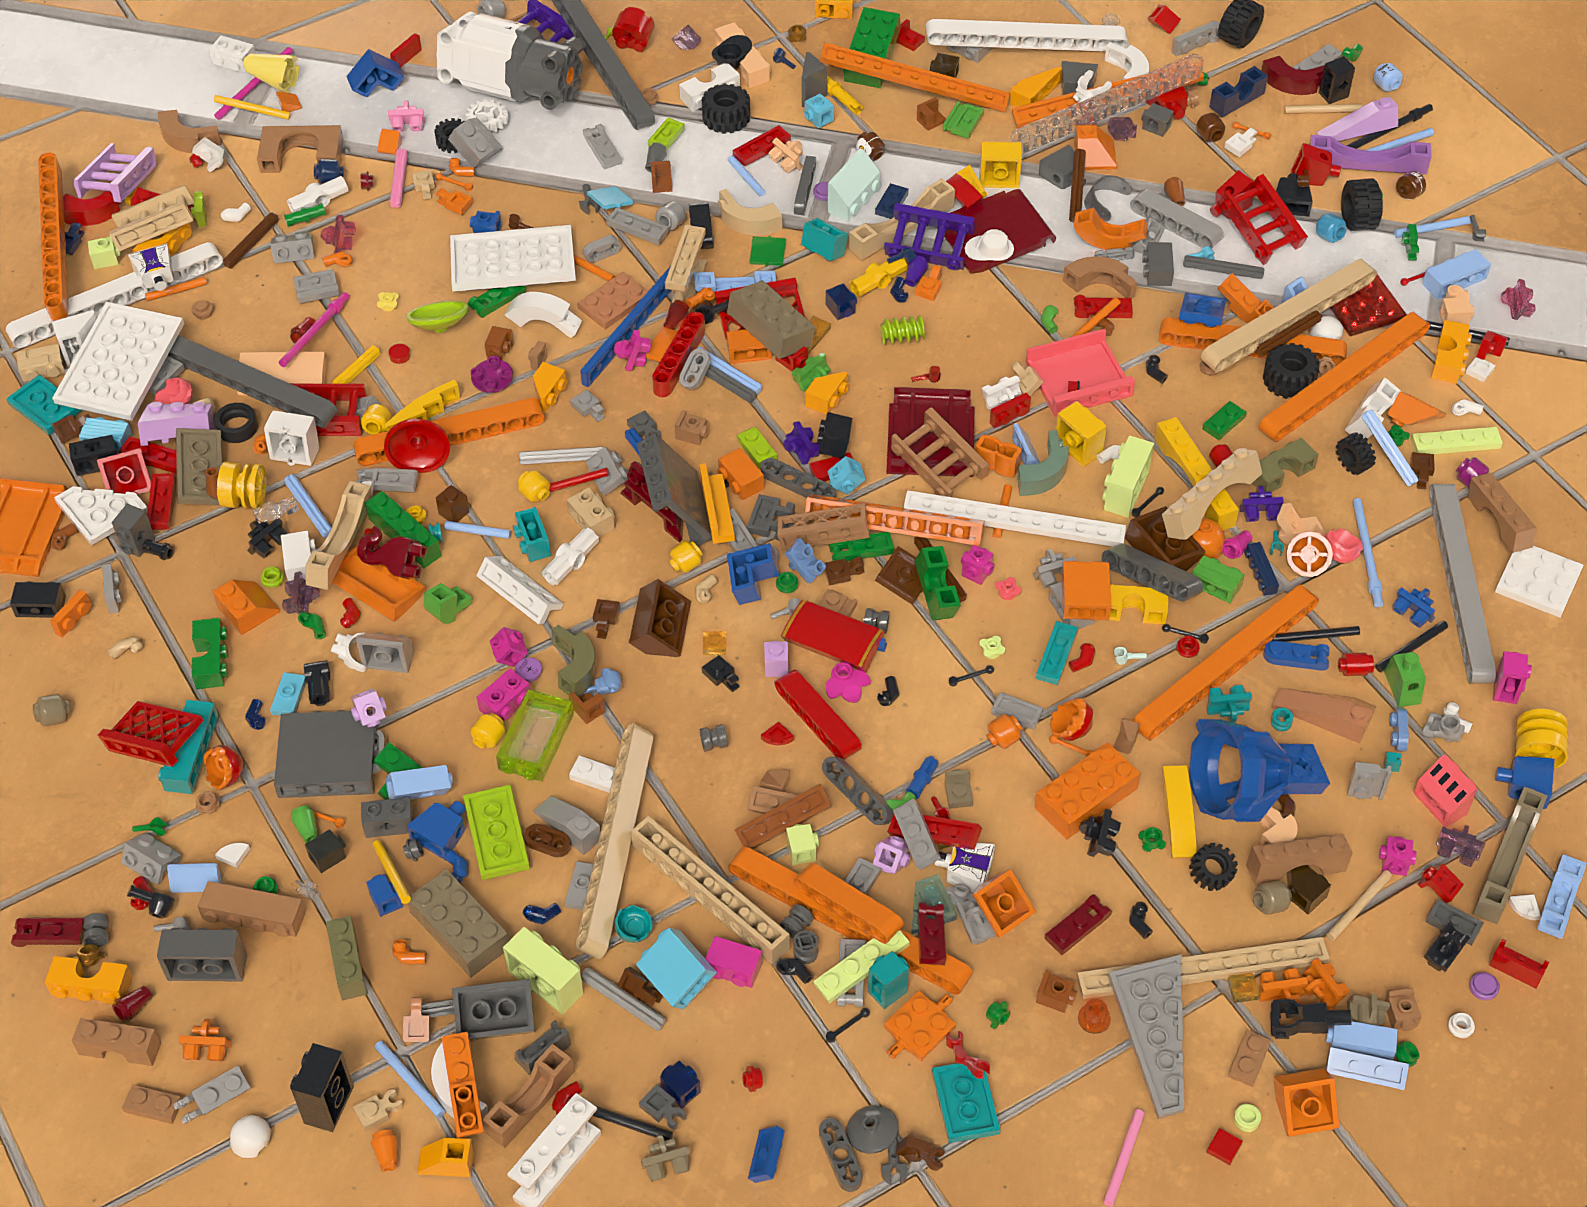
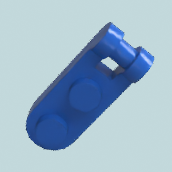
M1270 641L1265 645L1263 656L1271 664L1319 671L1329 668V660L1327 659L1329 656L1328 645L1319 644L1313 646L1282 641Z

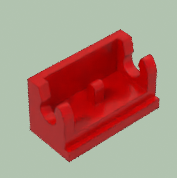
M1502 939L1489 966L1537 989L1550 962L1545 960L1542 965L1506 947L1507 941Z

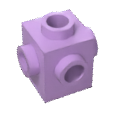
M373 688L351 696L354 707L350 709L355 722L359 721L363 726L372 727L380 724V719L386 718L383 712L387 710L383 697L378 698ZM371 707V710L366 712L367 708Z
M896 836L887 837L881 842L879 841L874 850L875 858L873 865L880 867L884 872L894 874L903 869V867L906 868L911 854H909V848L904 843L905 841Z

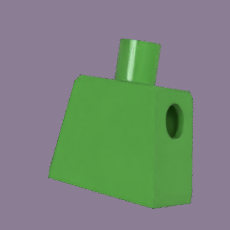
M1414 652L1393 655L1384 673L1397 706L1405 707L1421 704L1426 678L1419 662V656Z

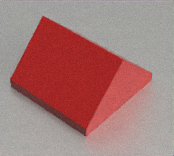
M140 448L97 460L106 490H113L114 493L126 494V492L141 494L150 491L151 480Z

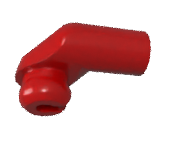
M347 598L342 603L346 612L343 615L344 617L340 619V623L344 628H350L351 625H355L361 616L360 610L353 599Z

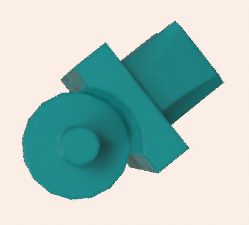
M1243 685L1231 687L1230 694L1223 695L1222 689L1219 687L1211 688L1208 694L1206 709L1208 716L1220 714V717L1228 716L1229 722H1236L1237 715H1244V711H1249L1250 701L1252 700L1251 692H1246Z

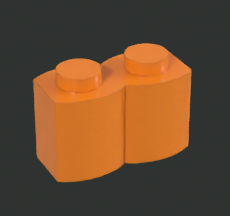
M981 435L975 446V451L989 464L988 470H995L1002 476L1014 477L1021 462L1022 449L1012 443L1001 442L993 436Z

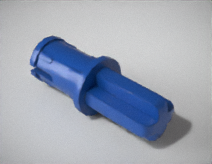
M933 756L925 758L919 770L913 773L914 778L906 788V792L913 793L916 799H918L925 786L931 782V776L938 766V760Z

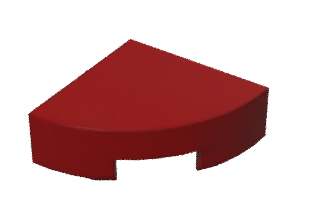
M777 722L761 734V740L771 745H786L794 741V735L780 722Z

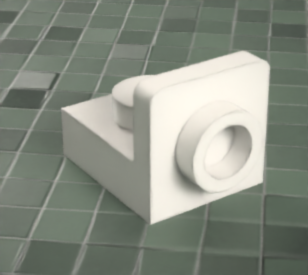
M204 137L193 147L192 153L208 162V172H212L215 168L218 169L222 165L224 149Z

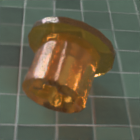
M1091 999L1081 1008L1078 1014V1022L1082 1029L1092 1034H1099L1108 1029L1111 1016L1105 1002L1100 999Z

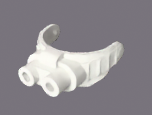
M1088 70L1084 76L1079 78L1078 87L1075 90L1077 92L1073 96L1076 101L1084 106L1089 101L1105 95L1112 87V83L1107 81L1102 87L1087 90L1088 82L1093 76V71Z
M338 633L335 639L338 643L333 644L330 652L337 654L338 658L342 659L349 668L360 672L366 671V666L356 662L349 652V646L365 633H357L353 636L349 634L345 636Z

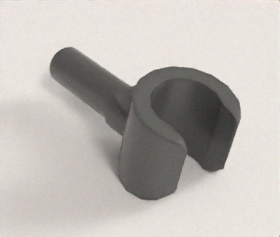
M1471 215L1470 220L1473 226L1472 239L1474 241H1484L1486 229H1479L1475 215Z

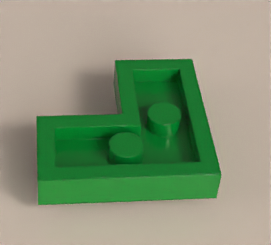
M390 742L373 761L374 764L388 774L422 768ZM386 783L378 791V795L385 800L389 799Z

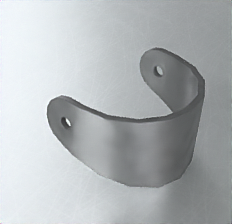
M1102 176L1095 181L1087 193L1084 205L1086 209L1094 207L1100 218L1108 221L1112 217L1111 212L1097 200L1095 191L1112 190L1129 195L1133 191L1132 186L1117 176Z

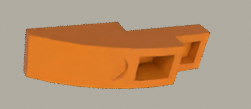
M1233 273L1217 287L1231 302L1228 307L1246 323L1274 308L1266 299L1261 302Z
M468 1032L443 1036L441 1038L457 1138L484 1133Z

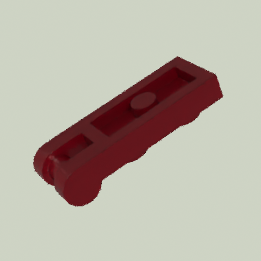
M1093 894L1084 904L1045 934V940L1063 955L1111 916L1112 910L1108 906H1103L1100 903V899ZM1092 910L1097 913L1094 917L1089 914Z
M918 902L919 964L945 965L944 904L936 903L935 906H931L924 902ZM926 915L935 916V919L926 918Z
M18 918L14 926L16 934L12 935L11 944L16 947H24L26 945H81L84 934V918Z

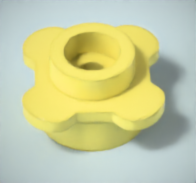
M395 292L380 293L378 295L379 302H377V307L384 311L394 310L397 307L396 299L399 298L398 294Z

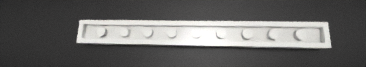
M908 490L904 503V508L985 520L984 526L1112 547L1121 543L1124 544L1126 525Z

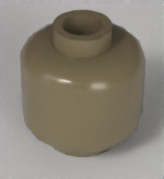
M59 694L39 697L36 703L33 704L35 721L40 722L42 726L62 724L66 720V715L70 714L68 701H63Z
M1280 880L1259 884L1253 894L1255 907L1266 915L1286 911L1292 898L1290 889Z

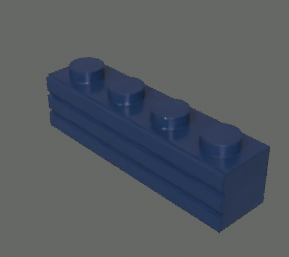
M1261 542L1247 544L1244 554L1249 560V567L1254 572L1255 580L1258 581L1259 590L1262 591L1263 596L1277 594L1279 583Z

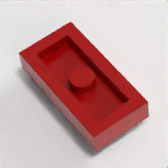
M1025 392L992 408L990 412V424L995 429L1001 425H1006L1011 420L1022 417L1030 412L1031 397Z

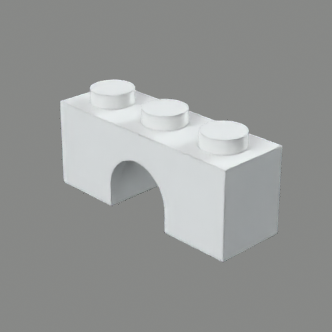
M729 64L719 65L711 69L712 82L703 83L694 77L679 84L680 100L693 112L702 108L703 94L710 87L713 88L714 85H722L724 83L740 86V74Z
M1384 377L1369 389L1345 431L1349 434L1358 432L1359 435L1361 433L1363 438L1366 437L1368 439L1373 433L1363 420L1362 415L1372 409L1382 423L1384 418L1381 415L1387 408L1393 405L1401 390Z

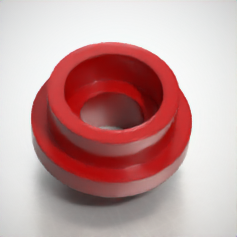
M1192 636L1182 637L1176 646L1177 652L1186 658L1195 657L1200 649L1198 641Z
M747 1066L746 1072L742 1074L743 1085L745 1088H748L749 1092H756L763 1085L762 1072L760 1068H754V1066Z

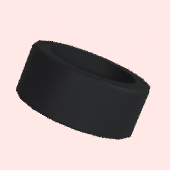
M236 402L227 404L220 408L215 415L216 428L221 430V439L226 442H245L257 432L258 424L254 410L247 404ZM242 417L248 419L246 424L238 428H227L224 426L227 421L233 418Z

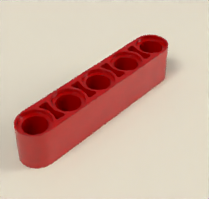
M691 312L686 316L655 369L652 381L653 392L656 396L663 398L672 393L690 353L697 349L705 335V319L702 313Z
M794 669L774 681L775 688L780 696L835 757H841L845 760L862 749L861 742L856 734L797 670Z

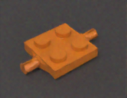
M918 990L884 1023V1028L896 1041L886 1051L889 1056L891 1055L892 1059H895L904 1049L922 1061L946 1038L948 1032L951 1033L955 1029L956 1023L944 1012V1009L953 1002L951 997L948 998V994H945L935 1003Z

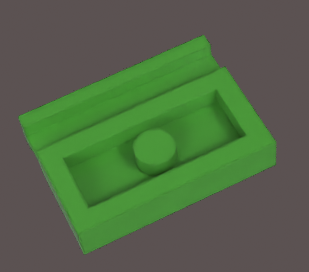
M958 101L944 122L943 131L949 130L952 134L969 139L982 118L984 109L967 103L963 105Z

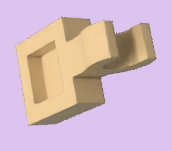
M431 170L411 173L415 191H422L424 200L432 199L430 189H435Z
M1019 361L1012 365L1013 370L1019 376V387L1023 393L1027 392L1031 396L1044 383L1033 367H1027L1024 363L1021 365Z

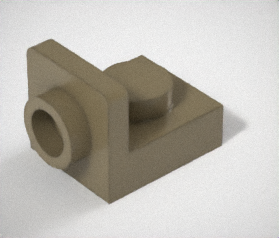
M954 769L945 773V790L949 809L973 806L969 782L970 772L968 769Z

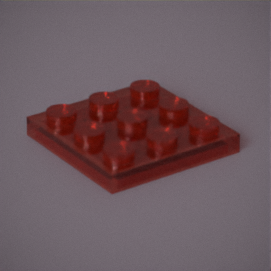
M1378 274L1369 285L1330 307L1349 336L1394 324L1407 315Z

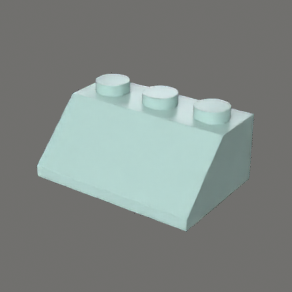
M860 148L828 183V213L845 221H849L853 215H857L863 204H866L872 194L877 192L881 186L880 171L863 149Z

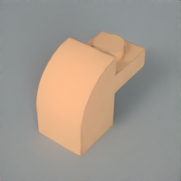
M1291 503L1282 505L1277 516L1278 525L1281 527L1278 537L1285 544L1289 545L1292 539L1301 533L1314 532L1324 536L1325 531L1316 516L1299 518Z
M1271 807L1259 822L1267 830L1262 834L1259 845L1295 841L1298 826L1291 814L1283 819L1280 812Z

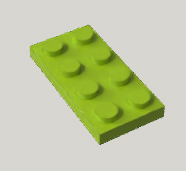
M506 785L463 795L481 879L486 880L529 870L530 866L511 786Z

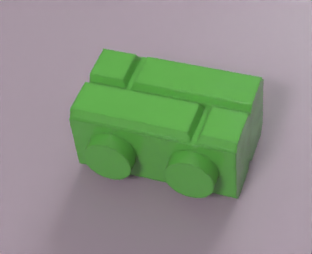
M1204 555L1192 572L1193 575L1201 580L1203 584L1202 591L1230 604L1241 589L1245 575L1235 567L1230 568L1221 564L1219 560L1208 558Z

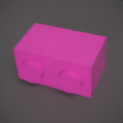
M717 936L714 937L705 958L717 972L713 976L714 979L722 978L731 981L736 986H747L750 988L753 987L763 963L762 950Z

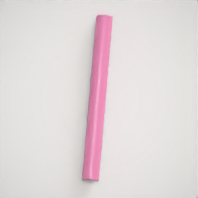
M1135 1109L1103 1201L1106 1206H1114L1145 1112L1140 1109Z

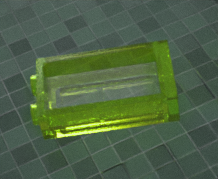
M528 689L496 755L498 770L506 774L520 775L528 780L543 782L573 718L572 701Z

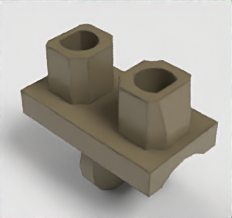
M662 1134L656 1135L658 1143L648 1147L650 1153L660 1151L661 1154L641 1159L642 1169H646L651 1182L665 1178L662 1167L663 1163L671 1161L675 1175L689 1171L687 1156L690 1155L688 1146L667 1152L666 1149L676 1146L674 1138L664 1141Z

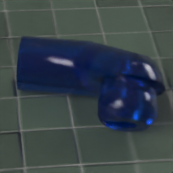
M902 277L896 278L890 290L893 298L899 303L905 302L908 298V292L905 293L904 289H902L906 282Z
M258 699L252 700L245 715V720L255 730L262 729L266 723L265 717L262 718L259 714L263 703Z
M555 902L545 909L532 905H527L523 909V915L526 920L537 924H545L561 913L560 907Z

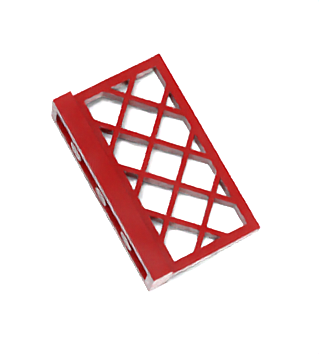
M796 277L766 282L783 299L794 296L795 301L791 306L805 317L797 290ZM743 287L715 291V305L725 302V300L730 298V292ZM723 311L719 312L725 339H727L728 326L731 322L740 326L738 330H745L732 316Z
M137 701L112 730L103 728L98 737L110 752L173 767L178 761L174 754L204 720L200 715ZM140 710H144V713L137 715ZM160 714L159 717L150 720L151 717H154V716ZM176 718L175 721L166 724V721ZM145 720V723L135 727V724ZM191 722L188 726L182 728V725ZM160 724V727L150 731V728ZM129 727V730L120 733L123 729ZM176 728V731L171 732V733H169V734L166 735V732H167V731H170V730ZM145 731L144 734L135 736V734ZM161 734V737L155 740H151V738ZM176 739L171 745H167V742Z

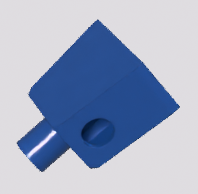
M1517 756L1514 758L1510 769L1497 767L1495 781L1509 783L1508 796L1519 800L1524 786L1548 795L1543 809H1546L1552 797L1555 759Z
M454 801L449 808L440 803H434L407 825L410 839L417 838L421 846L445 860L446 853L449 850H454L465 832L464 821L461 815L466 811V808L458 801Z

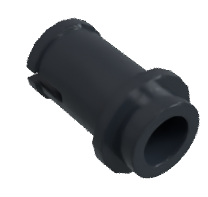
M150 539L144 542V546L149 547H143L144 553L159 556L162 560L170 559L173 555L174 549L169 543L162 544Z

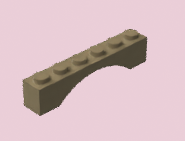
M1524 786L1473 915L1495 924L1498 923L1548 795Z

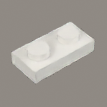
M579 756L569 773L570 780L609 793L615 768Z

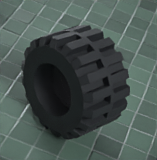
M1233 0L1221 18L1218 37L1239 49L1247 46L1261 27L1264 18V6L1253 0Z
M726 83L714 85L713 88L710 87L708 91L704 92L702 97V119L708 129H713L717 133L722 132V134L727 132L734 133V131H740L741 128H745L750 121V96L747 94V91L740 86H735V84L727 85Z
M1374 178L1346 181L1343 187L1341 211L1346 227L1350 231L1376 229L1379 226L1383 212V199L1379 184Z
M1284 343L1281 344V347L1275 346L1273 350H1270L1263 372L1264 385L1268 386V390L1275 392L1274 395L1278 397L1283 396V398L1288 399V397L1292 398L1317 380L1320 362L1317 359V355L1311 353V349L1304 348V345L1301 344L1295 345V343H1290V345Z

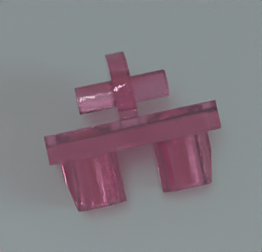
M337 215L335 226L330 225L328 228L322 229L320 236L326 244L332 243L335 247L334 253L341 250H351L352 237L345 235H355V223L344 221L343 215Z
M1518 279L1517 285L1514 288L1508 287L1501 293L1502 303L1510 306L1512 319L1518 320L1521 315L1530 317L1535 312V304L1529 303L1533 297V289L1525 286V280Z

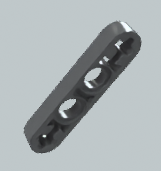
M815 156L805 157L794 202V214L805 215L816 170Z
M767 458L761 463V472L764 478L805 498L810 494L836 498V489L822 480L773 458ZM792 475L795 478L793 480H785L783 477ZM809 483L813 487L811 489H804L802 485Z
M828 757L824 760L822 764L824 775L873 824L886 825L891 822L893 817L892 808L841 757ZM832 763H836L835 769L838 772H833L834 767L832 766ZM849 776L854 781V785L850 790L846 787V779ZM864 792L869 795L867 805H864L861 801V796ZM877 810H883L881 813L883 818L879 819L880 813Z

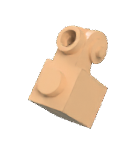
M1450 285L1448 287L1439 311L1442 324L1444 320L1469 325L1471 318L1474 316V307L1470 305L1468 290H1463L1458 285Z

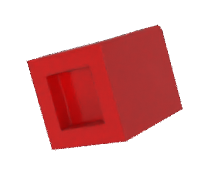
M1158 4L1148 17V20L1170 34L1181 18L1166 5Z

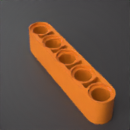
M810 863L794 880L795 886L801 893L883 944H887L904 925L902 919L895 912L815 863Z

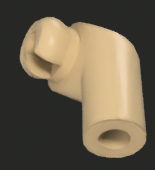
M710 574L695 587L696 599L700 603H707L711 598L709 589L717 584V579Z
M133 636L118 641L107 650V654L115 660L128 648L136 653L143 647V644L139 641L138 637Z

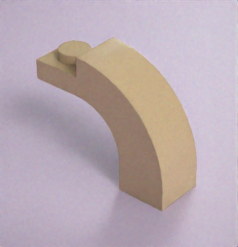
M727 189L719 191L718 206L721 210V220L730 229L752 236L768 235L782 230V214L773 203L759 208H746L739 205Z

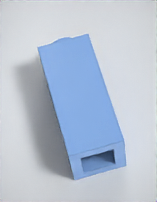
M446 765L391 772L385 779L389 799L410 797L411 800L445 795L453 784L452 775L447 771Z
M1353 1021L1352 1025L1328 1027L1329 1033H1326L1325 1042L1330 1043L1329 1049L1333 1047L1388 1060L1394 1059L1397 1045V1029Z

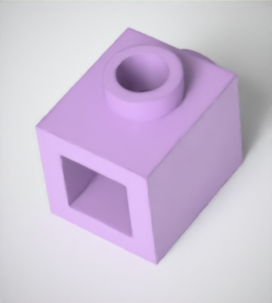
M764 642L765 677L784 676L788 673L787 642Z

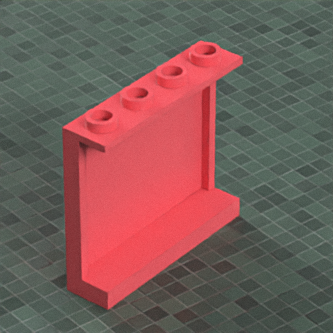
M1105 329L1027 349L1026 365L1027 367H1033L1044 381L1039 389L1054 417L1076 401L1083 407L1090 408L1133 396L1135 380L1132 376L1126 377L1105 341ZM1068 381H1080L1079 390L1068 393Z

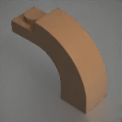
M177 109L158 112V121L163 138L172 148L181 152L192 153L193 147L204 137L218 146L221 145L217 125L189 128L181 124Z
M1107 257L1081 258L1064 268L1063 282L1076 292L1092 284H1105L1117 290L1125 298H1134L1137 282L1128 276V266Z

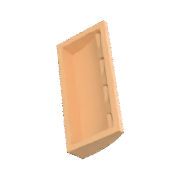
M287 352L240 353L239 362L287 383L324 384L327 366L324 352H299L286 367H281L279 360ZM237 391L238 395H246Z

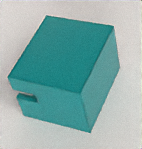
M1386 752L1384 768L1387 769V766H1391V772H1399L1402 760H1399L1401 759V753Z

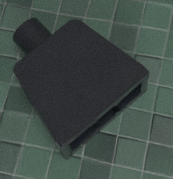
M1296 173L1289 174L1287 178L1281 177L1276 189L1280 198L1293 215L1309 217L1313 203L1310 185L1309 187H1298L1297 179L1299 175Z

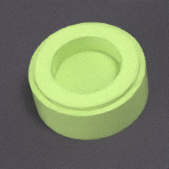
M1242 1104L1236 1109L1234 1123L1237 1128L1244 1132H1252L1259 1127L1261 1113L1257 1107L1251 1104Z

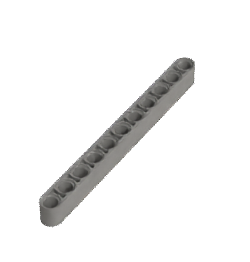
M1431 484L1429 492L1430 503L1467 680L1469 684L1494 683L1496 669L1455 484Z

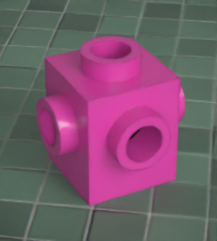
M973 545L969 552H964L961 558L962 576L979 585H982L987 576H990L995 566L993 563V553L985 548Z
M503 627L490 640L493 655L498 663L514 667L528 654L523 636L517 630Z
M1388 836L1386 844L1381 845L1379 859L1382 860L1381 872L1388 870L1391 874L1406 876L1410 865H1415L1417 851L1413 850V840Z

